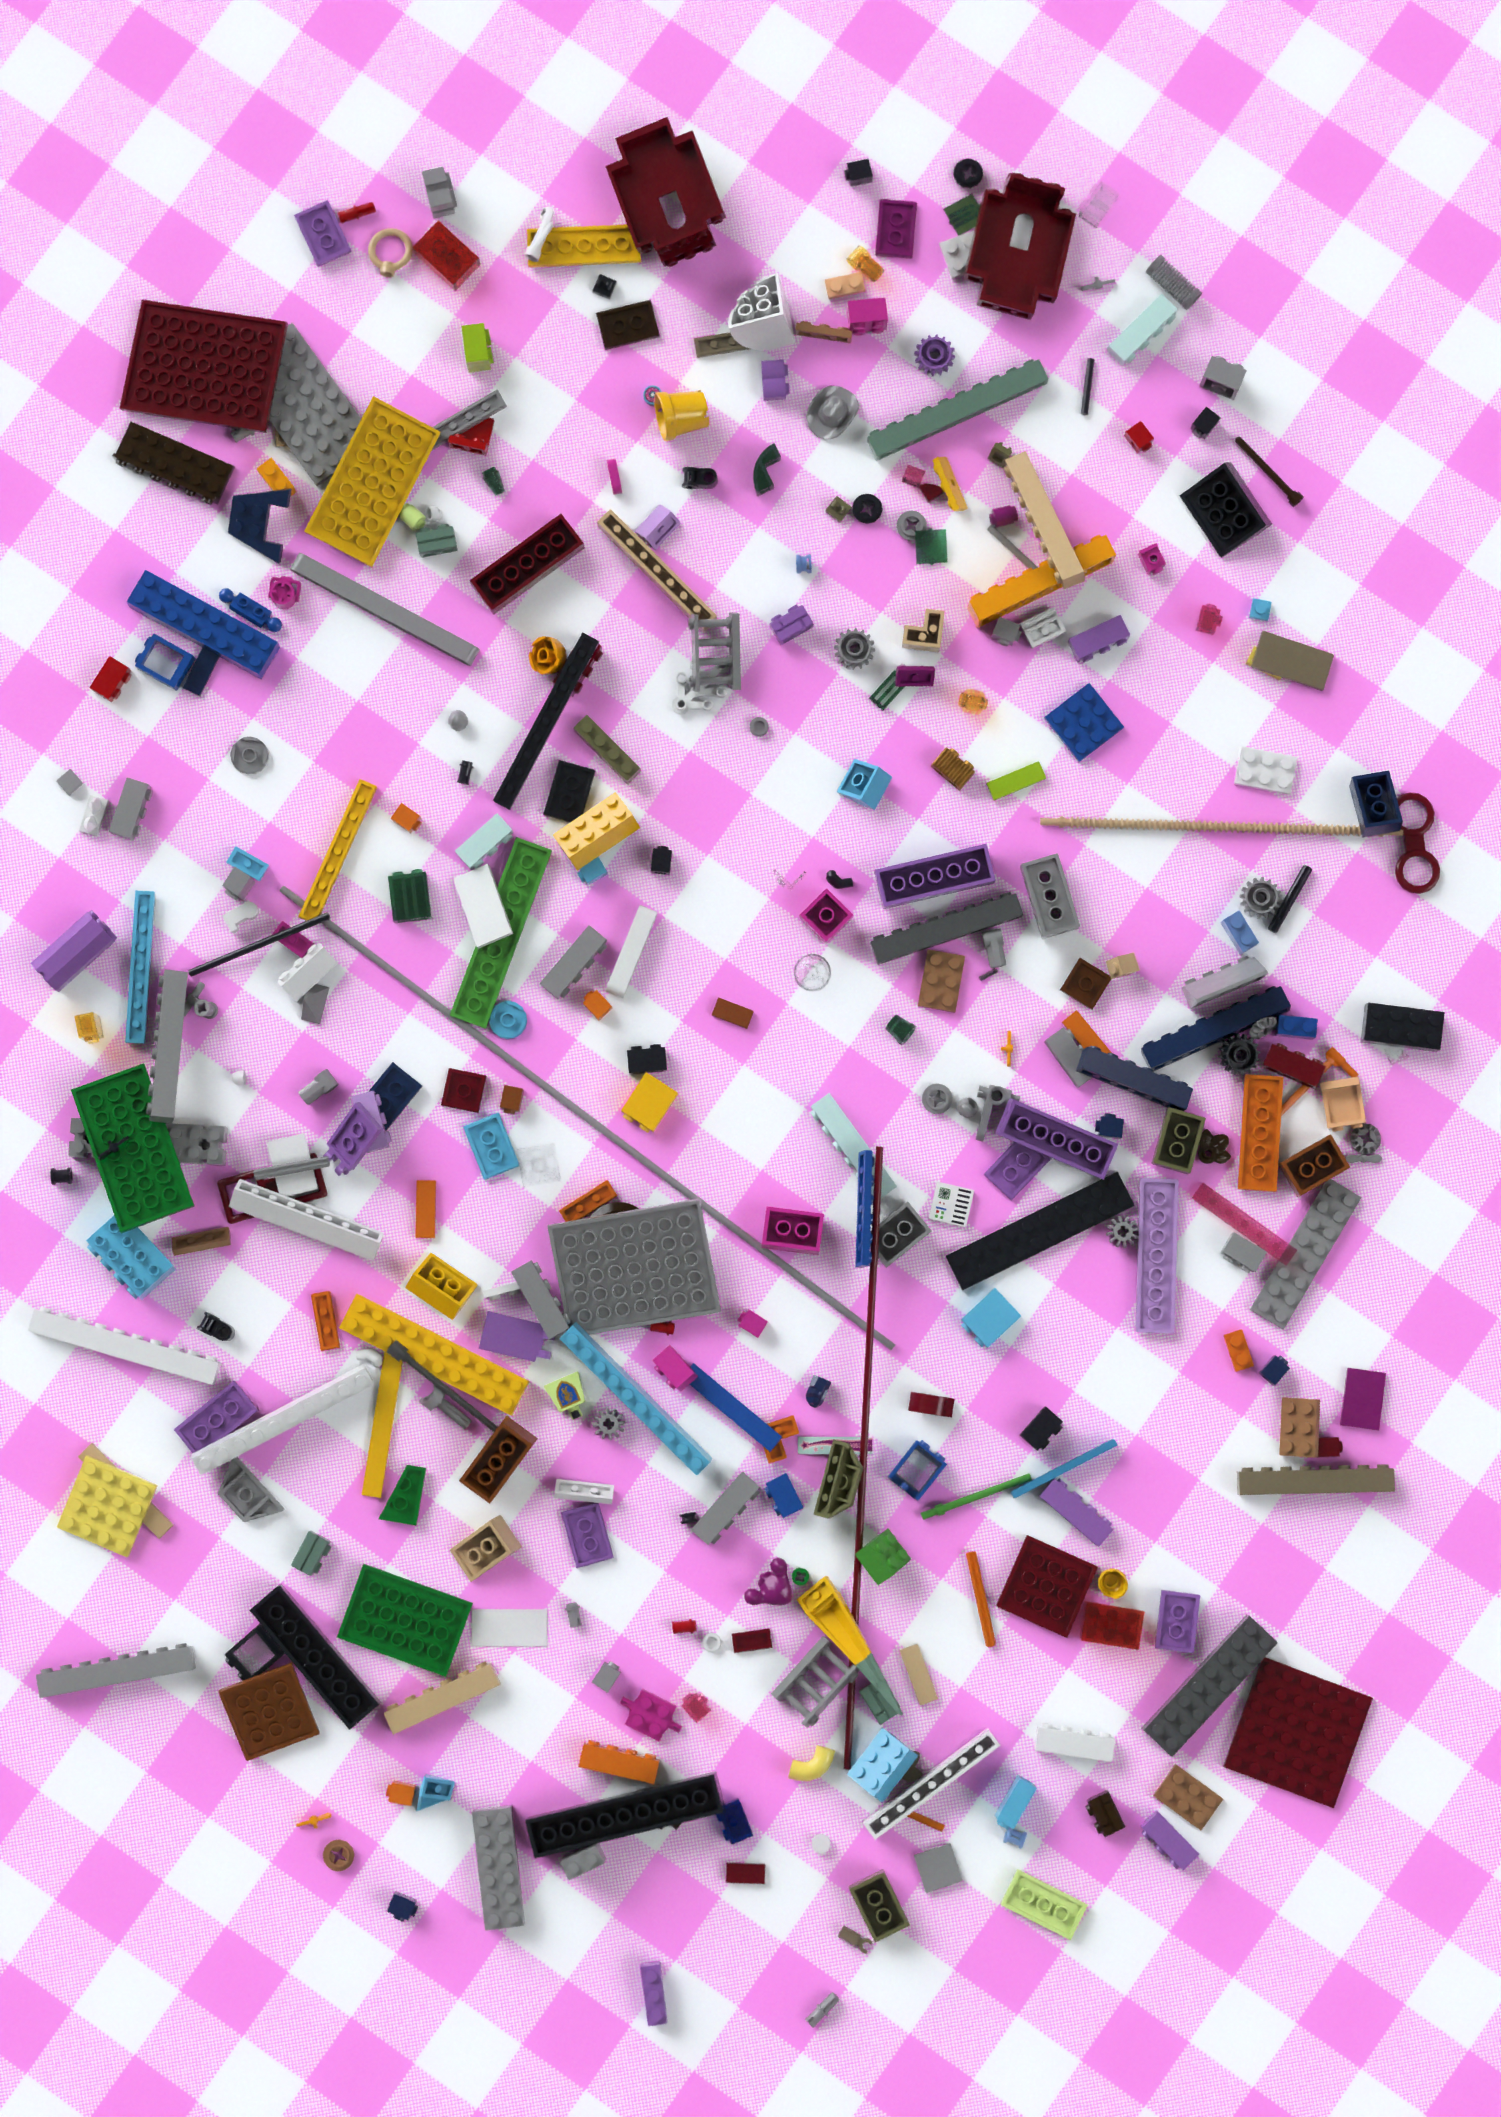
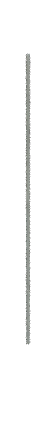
M283 885L279 892L302 908L305 901ZM330 919L322 922L323 925L688 1199L700 1198L467 1022L451 1017V1010ZM700 1198L704 1211L866 1331L867 1323L772 1251L761 1248L762 1244ZM874 1329V1338L889 1350H892L896 1344Z

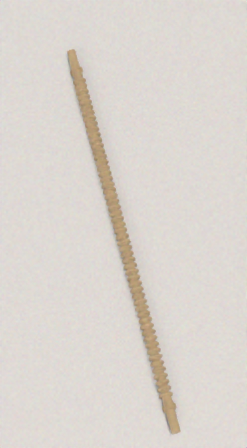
M1059 816V818H1040V825L1059 826V828L1064 826H1070L1071 828L1076 826V828H1079L1081 826L1084 829L1086 826L1088 829L1090 827H1093V829L1095 827H1098V829H1101V827H1104V829L1106 827H1109V829L1115 827L1117 830L1120 827L1122 830L1125 827L1126 830L1129 828L1132 830L1134 828H1137V830L1148 828L1149 831L1151 828L1154 831L1158 828L1160 831L1162 829L1165 831L1167 829H1170V831L1181 829L1182 832L1184 829L1187 832L1191 829L1193 832L1195 830H1198V832L1200 830H1203V832H1206V830H1209V832L1220 830L1222 833L1225 830L1226 833L1228 831H1231V833L1234 831L1237 833L1239 831H1242V833L1253 831L1255 834L1258 831L1261 834L1263 831L1265 834L1267 832L1270 834L1272 832H1275V834L1286 832L1288 835L1291 832L1294 835L1296 832L1298 835L1300 833H1303V835L1306 833L1308 835H1311V833H1314V835L1325 833L1327 836L1330 833L1331 836L1333 834H1336V836L1339 834L1342 836L1344 834H1347V836H1350V834L1361 836L1360 827H1356V825L1350 827L1349 824L1347 827L1344 824L1340 827L1339 824L1336 826L1333 824L1331 826H1328V824L1317 826L1316 823L1314 826L1311 823L1307 826L1305 823L1303 825H1300V823L1297 825L1295 823H1292V825H1289V823L1278 825L1277 822L1275 825L1272 822L1270 824H1267V822L1264 824L1261 822L1259 824H1256V822L1245 824L1244 821L1242 824L1239 821L1236 824L1233 821L1231 823H1228V821L1226 823H1223V821L1212 823L1211 820L1209 823H1206L1205 820L1202 823L1200 820L1198 822H1195V820L1192 822L1189 820L1187 822H1184V820L1173 822L1172 819L1168 822L1167 819L1165 821H1162V819L1156 821V819L1154 821H1151V819L1140 821L1139 818L1137 821L1134 818L1132 820L1128 818L1126 820H1123V818L1121 820H1118V818L1107 820L1106 817L1104 820H1101L1100 817L1099 819L1095 817L1093 819H1090V817L1087 819L1084 817L1082 819H1079V817L1068 819L1063 816ZM1400 830V831H1398V832H1392V833L1381 834V835H1378V836H1379V837H1384V835L1403 836V830Z

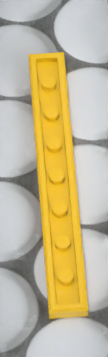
M359 779L298 918L307 921L321 915L378 788L376 785Z
M385 1351L362 1495L377 1498L382 1496L403 1364L402 1360L398 1362Z

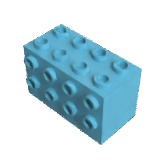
M114 1215L86 1240L89 1244L87 1248L95 1257L101 1256L100 1262L109 1272L112 1269L115 1271L113 1276L122 1286L125 1283L129 1286L126 1290L135 1300L138 1297L143 1300L176 1270L174 1265L139 1228L120 1233Z

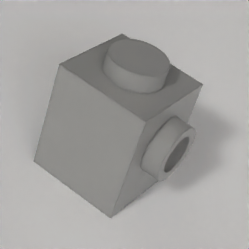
M999 617L991 638L998 640L997 643L1000 645L1012 646L1014 641L1018 642L1022 631H1019L1020 624Z

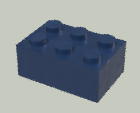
M1390 771L1353 776L1349 789L1362 838L1400 831L1403 819Z

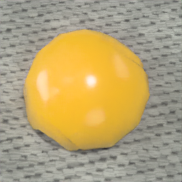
M1109 1568L1104 1570L1099 1576L1098 1587L1104 1596L1118 1599L1127 1592L1128 1580L1122 1571Z

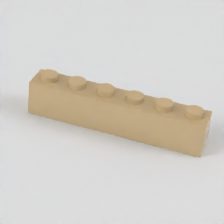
M484 1661L476 1665V1670L470 1673L467 1669L457 1674L459 1677L457 1679L451 1680V1678L443 1680L440 1682L441 1686L435 1689L433 1686L422 1690L423 1694L418 1697L413 1694L405 1698V1703L399 1706L396 1702L386 1707L388 1711L384 1712V1716L392 1734L394 1735L499 1686L501 1682L492 1662L487 1664Z

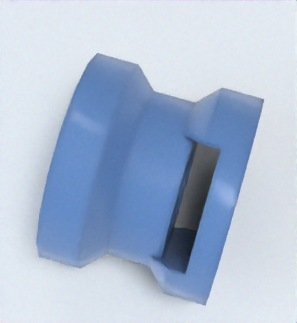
M811 554L806 556L796 555V574L801 572L812 573ZM807 559H809V569H807Z

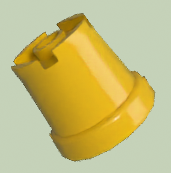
M701 390L670 394L667 392L655 393L656 419L664 441H671L678 435L709 427V417L704 418L707 414L708 406L705 395Z

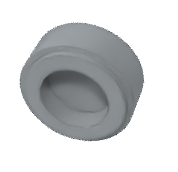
M756 717L750 722V731L754 736L762 737L768 732L769 725L766 719Z

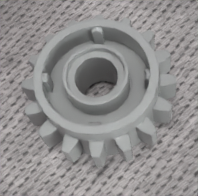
M848 628L846 634L840 633L841 639L836 638L835 642L839 645L834 646V650L838 651L835 653V657H840L838 663H845V668L851 666L852 670H854L858 666L862 669L863 664L869 665L868 659L873 660L874 656L870 653L875 652V648L871 647L875 642L869 640L871 635H865V630L859 632L857 628L854 631ZM852 645H857L860 648V651L857 653H852L849 650V647Z
M1255 877L1253 878V883L1246 882L1248 888L1242 887L1241 890L1244 894L1239 895V898L1243 899L1240 906H1245L1244 912L1249 911L1250 917L1257 915V919H1260L1261 915H1263L1266 919L1268 918V913L1272 915L1275 913L1273 908L1279 909L1280 906L1277 902L1282 901V898L1278 897L1281 890H1276L1277 884L1272 885L1271 879L1264 881V877H1261L1260 881H1258ZM1256 894H1263L1265 896V902H1258L1256 900Z

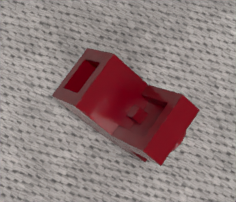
M911 1392L908 1411L952 1418L955 1399Z

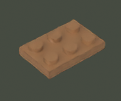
M927 950L918 1000L919 1007L956 1012L965 956Z
M1282 1397L1280 1456L1318 1458L1321 1399Z
M1174 1764L1153 1794L1155 1798L1201 1831L1223 1801L1221 1796L1177 1764Z

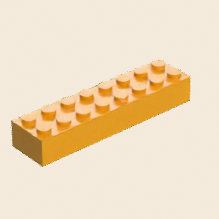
M1097 535L1090 539L1091 542L1085 545L1080 543L1073 547L1085 576L1113 563L1116 553L1107 535L1102 537ZM1047 560L1039 564L1040 567L1034 570L1028 568L1022 572L1021 576L1017 578L1012 576L1006 579L1005 584L1000 586L998 584L988 588V592L984 594L979 592L971 596L967 609L976 627L980 628L999 617L1062 588L1061 583L1058 584L1056 582L1054 568L1050 569Z

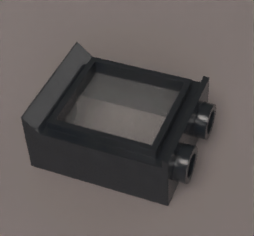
M258 1624L224 1655L227 1657L225 1659L227 1664L231 1668L235 1667L239 1672L237 1674L238 1677L244 1681L265 1672L285 1653L263 1626Z

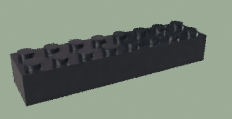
M279 1584L249 1610L349 1730L382 1703L283 1584Z

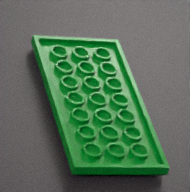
M144 1063L71 1089L120 1233L195 1207L166 1123L149 1121L150 1115L146 1114L147 1103H151V1096H148L149 1084L152 1085ZM126 1136L130 1137L119 1146L117 1152H112L105 1159L99 1160L98 1156L109 1149L108 1141L111 1140L113 1143H117Z

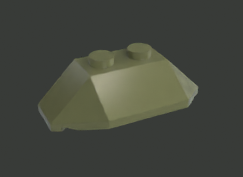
M833 1439L813 1515L830 1519L853 1506L863 1466L849 1443Z

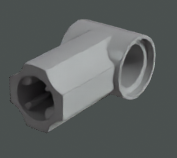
M1001 928L982 932L983 945L987 950L990 968L1006 966Z
M325 1069L298 1093L303 1101L310 1105L323 1094L331 1092L339 1084L329 1070Z

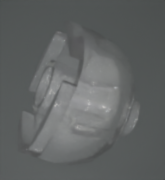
M810 953L802 956L796 962L793 975L795 982L800 988L805 991L815 992L822 990L828 985L832 970L829 962L823 956Z

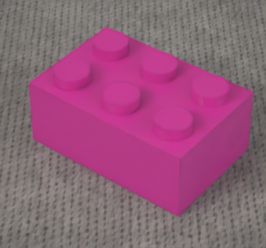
M767 1206L761 1248L819 1255L824 1214Z

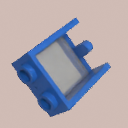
M915 1440L887 1476V1478L916 1501L920 1500L947 1465L944 1462L946 1458L938 1452L935 1454L929 1450L931 1446L923 1440L920 1442Z

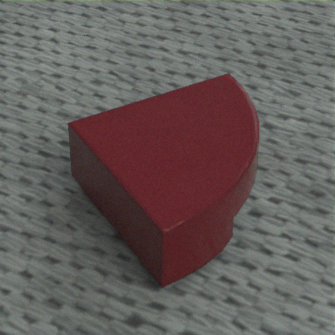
M924 483L918 486L928 503L944 494V491L938 485Z

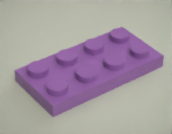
M234 1380L173 1430L189 1450L195 1453L231 1434L259 1410Z

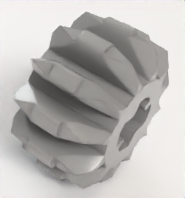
M1120 1215L1118 1216V1222L1114 1218L1111 1219L1114 1226L1107 1225V1228L1112 1230V1232H1107L1106 1236H1113L1109 1240L1110 1243L1117 1240L1115 1244L1117 1248L1121 1242L1123 1248H1127L1126 1241L1133 1245L1134 1242L1131 1238L1138 1239V1236L1133 1234V1232L1139 1231V1228L1132 1229L1136 1222L1132 1221L1129 1224V1216H1126L1123 1222ZM1121 1227H1124L1123 1230H1127V1233L1124 1234V1237H1121V1234L1118 1235V1230H1120Z
M606 1408V1415H604L603 1411L599 1410L598 1412L602 1418L594 1416V1420L599 1421V1424L592 1425L593 1427H600L595 1434L597 1435L602 1431L601 1439H605L606 1434H608L609 1441L612 1440V1433H614L616 1438H619L620 1436L616 1430L624 1432V1429L619 1427V1424L623 1425L625 1421H618L623 1414L621 1413L616 1417L617 1409H614L612 1414H610V1409ZM610 1418L611 1422H614L611 1430L604 1426V1422H607L606 1419Z

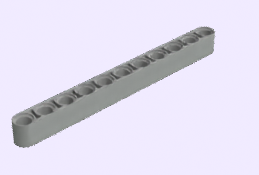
M299 552L290 568L297 575L468 666L472 665L480 651L478 647L303 553Z

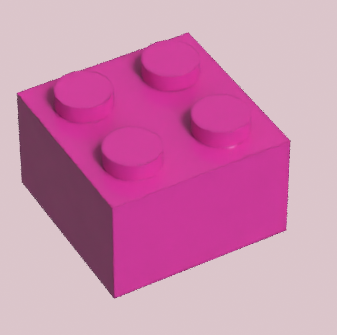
M886 297L848 301V327L853 335H863L865 332L879 334L883 333V330H887Z
M827 888L799 915V918L825 944L854 917Z

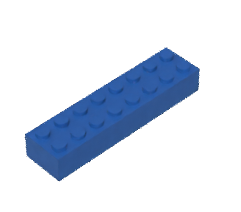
M146 569L126 601L129 608L200 647L213 652L259 679L263 678L280 649L279 643L274 639Z

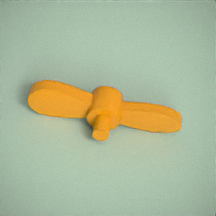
M1007 1031L1006 1047H1001V1051H1006L1007 1067H1011V1053H1013L1011 1031Z
M325 1813L318 1817L313 1815L309 1817V1820L295 1825L300 1827L311 1824L316 1829L318 1828V1821L331 1818L332 1815L331 1813Z

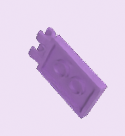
M361 1102L353 1105L327 1142L329 1150L323 1157L328 1156L329 1161L332 1159L333 1162L339 1158L341 1162L334 1170L338 1176H341L342 1173L347 1175L357 1167L383 1130Z
M487 1311L478 1349L532 1362L536 1361V1357L550 1360L552 1353L541 1350L544 1338L548 1339L540 1323Z

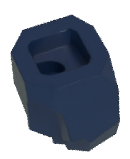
M813 1375L806 1392V1400L810 1406L817 1408L822 1405L831 1381Z

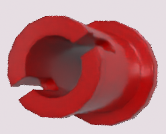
M672 1321L650 1325V1331L666 1333L667 1336L674 1334L675 1323H672Z
M690 1618L689 1621L672 1622L673 1634L687 1632L693 1634V1632H697L696 1620Z

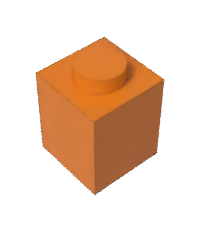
M403 803L399 805L391 817L394 823L410 834L413 830L416 832L422 824L420 821L422 819L421 816Z
M591 990L583 997L585 1000L583 1005L598 1021L613 1009L611 1004L597 990L594 992Z
M394 1780L391 1785L388 1784L386 1796L389 1797L388 1802L412 1806L417 1785Z

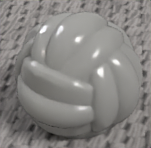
M456 710L450 714L448 724L453 730L462 731L468 725V717L463 711Z
M965 1097L957 1104V1110L961 1116L970 1118L976 1115L978 1105L974 1099Z

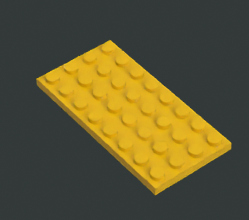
M373 396L304 532L372 567L441 432Z

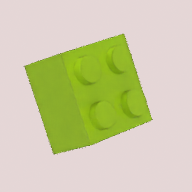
M484 323L461 326L469 373L491 370L494 358L491 347H488L492 345L489 328L485 329Z

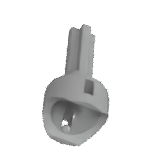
M433 1385L434 1390L430 1395L420 1398L419 1402L428 1410L432 1411L438 1407L464 1429L472 1422L470 1418L444 1399L446 1393L442 1392L435 1385Z

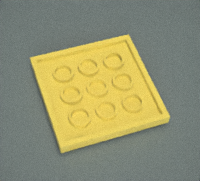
M86 1455L57 1528L122 1556L129 1557L158 1485Z

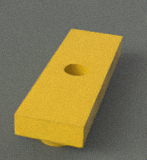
M936 457L933 459V469L939 475L940 485L948 497L949 507L954 512L968 509L947 457Z

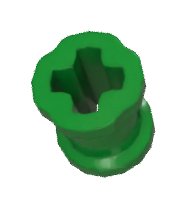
M796 1568L793 1571L792 1580L796 1585H805L809 1580V1573L805 1568ZM799 1571L801 1574H806L804 1576V1581L802 1582L800 1579H795V1577H797V1572Z

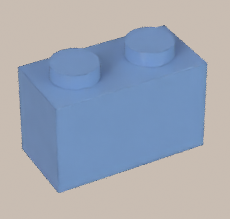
M1240 910L1220 922L1240 955L1259 944Z

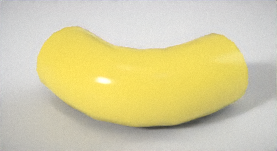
M817 1745L815 1754L810 1761L792 1760L788 1778L807 1782L820 1778L828 1771L836 1750Z

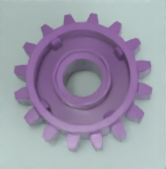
M938 334L935 337L928 335L926 340L922 338V344L916 345L919 351L914 352V356L917 357L915 363L920 364L918 369H923L925 375L931 373L932 377L935 374L941 376L943 371L947 373L949 371L948 366H953L951 360H955L956 356L952 354L955 352V348H950L951 341H945V336L939 338ZM937 352L940 357L933 359L930 357V353Z

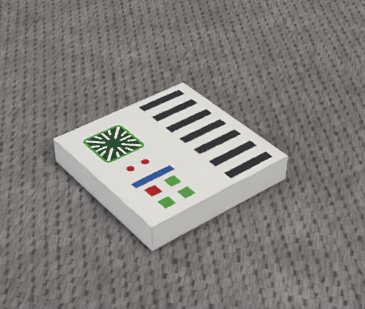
M937 1181L928 1219L966 1228L974 1190Z

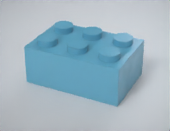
M882 1727L847 1775L874 1798L884 1802L918 1755Z

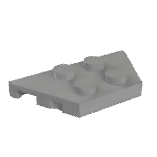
M238 1456L231 1460L218 1495L243 1522L285 1510Z

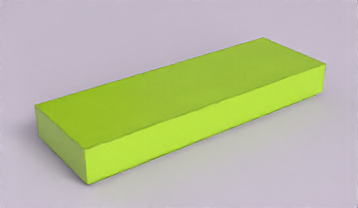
M1037 761L987 782L986 785L993 801L1046 780V776L1040 762Z

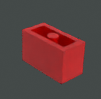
M109 656L89 688L112 703L114 699L117 700L120 696V689L123 684L129 682L132 670Z

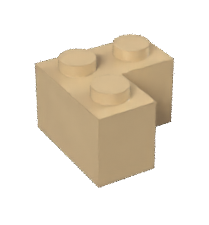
M926 609L923 627L905 625L902 648L939 653L945 611Z

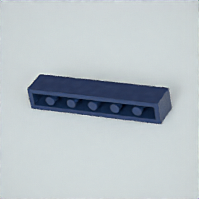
M1088 1046L1082 1051L1076 1069L1077 1072L1164 1107L1180 1111L1187 1110L1194 1088L1189 1087L1186 1082H1176L1171 1080V1077L1168 1075H1159L1154 1073L1151 1068L1136 1066V1063L1131 1060H1121L1118 1058V1055L1104 1053L1096 1046Z

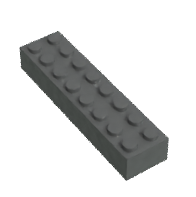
M1246 1614L1141 1729L1173 1757L1278 1642L1250 1615Z

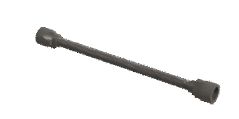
M395 1340L387 1350L388 1354L398 1362L400 1360L407 1362V1364L425 1376L438 1389L446 1393L448 1397L450 1396L452 1400L454 1399L463 1409L471 1413L473 1417L475 1416L477 1420L479 1419L488 1429L495 1432L498 1428L496 1424L482 1415L480 1411L478 1412L476 1408L474 1409L471 1404L457 1395L455 1391L453 1392L451 1388L449 1389L446 1384L432 1375L430 1371L428 1372L426 1368L424 1369L421 1364L407 1353L408 1349L400 1342Z

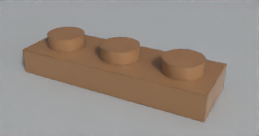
M808 321L796 322L795 335L851 343L852 331L846 327H838L837 329L830 328V325L819 324L817 326L812 325Z
M229 1226L172 1237V1252L174 1256L231 1245Z

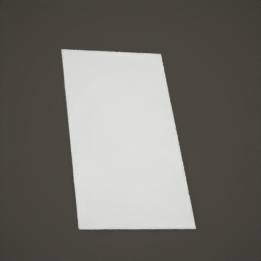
M472 1609L471 1646H547V1609Z

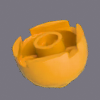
M547 636L537 638L531 645L534 646L532 652H529V662L532 669L544 675L559 672L567 658L564 645L556 638Z

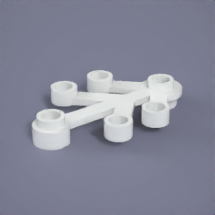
M691 660L690 663H689V665H690L691 676H692V660ZM714 665L715 667L705 677H716L718 674H725L729 671L730 667L726 665L724 668H720L718 665ZM679 672L676 675L678 696L672 701V709L677 714H685L690 709L711 711L714 707V702L711 699H705L703 702L691 700L696 696H718L724 698L727 695V688L723 685L717 688H705L707 685H700V692L694 691L693 687H691V690L685 695L687 675L684 672ZM680 675H684L685 680L680 681L678 680V677ZM724 689L725 694L720 695L718 690ZM680 701L685 703V706L682 708L678 707ZM710 702L712 706L706 708L704 704Z

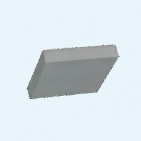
M951 1843L914 1855L926 1893L963 1881Z

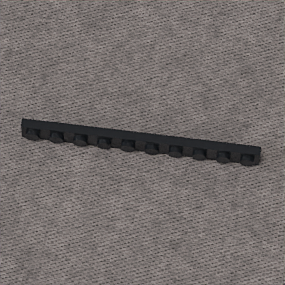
M582 632L493 799L495 803L511 810L600 641Z

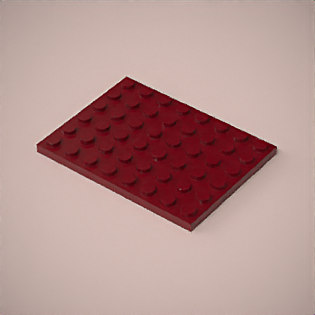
M142 299L119 409L121 411L266 433L288 328L287 321Z

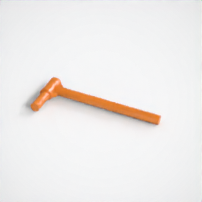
M1333 1046L1325 1053L1327 1060L1323 1063L1326 1066L1324 1073L1333 1065L1334 1067H1341L1351 1078L1359 1075ZM1301 1085L1282 1104L1281 1116L1309 1087Z

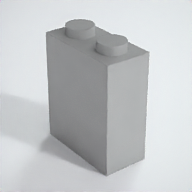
M600 1843L582 1847L563 1856L560 1863L569 1881L603 1865L606 1856Z

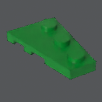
M413 1465L406 1466L380 1514L379 1520L417 1526L427 1468Z

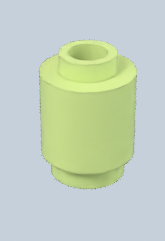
M408 503L404 504L399 513L400 519L413 531L423 528L426 524V516L415 506Z

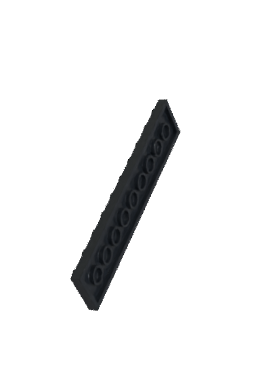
M1117 1171L1105 1177L1104 1180L1101 1179L945 1257L963 1291L1135 1205Z

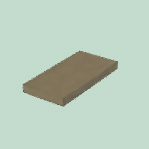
M1262 631L1251 668L1323 691L1334 654Z

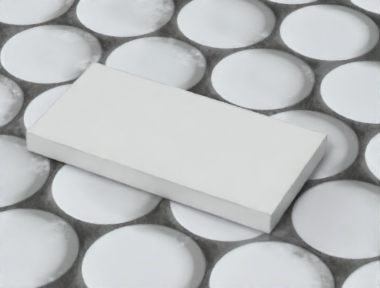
M489 864L453 878L477 948H482L513 934Z

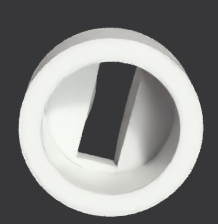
M428 506L426 509L427 520L429 522L438 521L442 515L440 513L441 510L435 506Z
M245 1070L234 1072L232 1081L235 1085H246Z

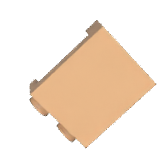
M1359 1077L1321 1082L1320 1087L1327 1128L1332 1129V1132L1344 1130V1126H1351V1129L1363 1127V1123H1366Z

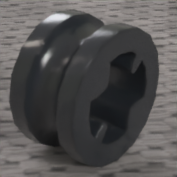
M696 1512L679 1514V1517L682 1518L680 1523L697 1522L698 1520L695 1518Z

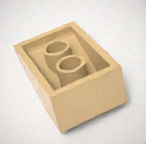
M499 1515L459 1542L450 1551L470 1582H472L522 1546L503 1517Z

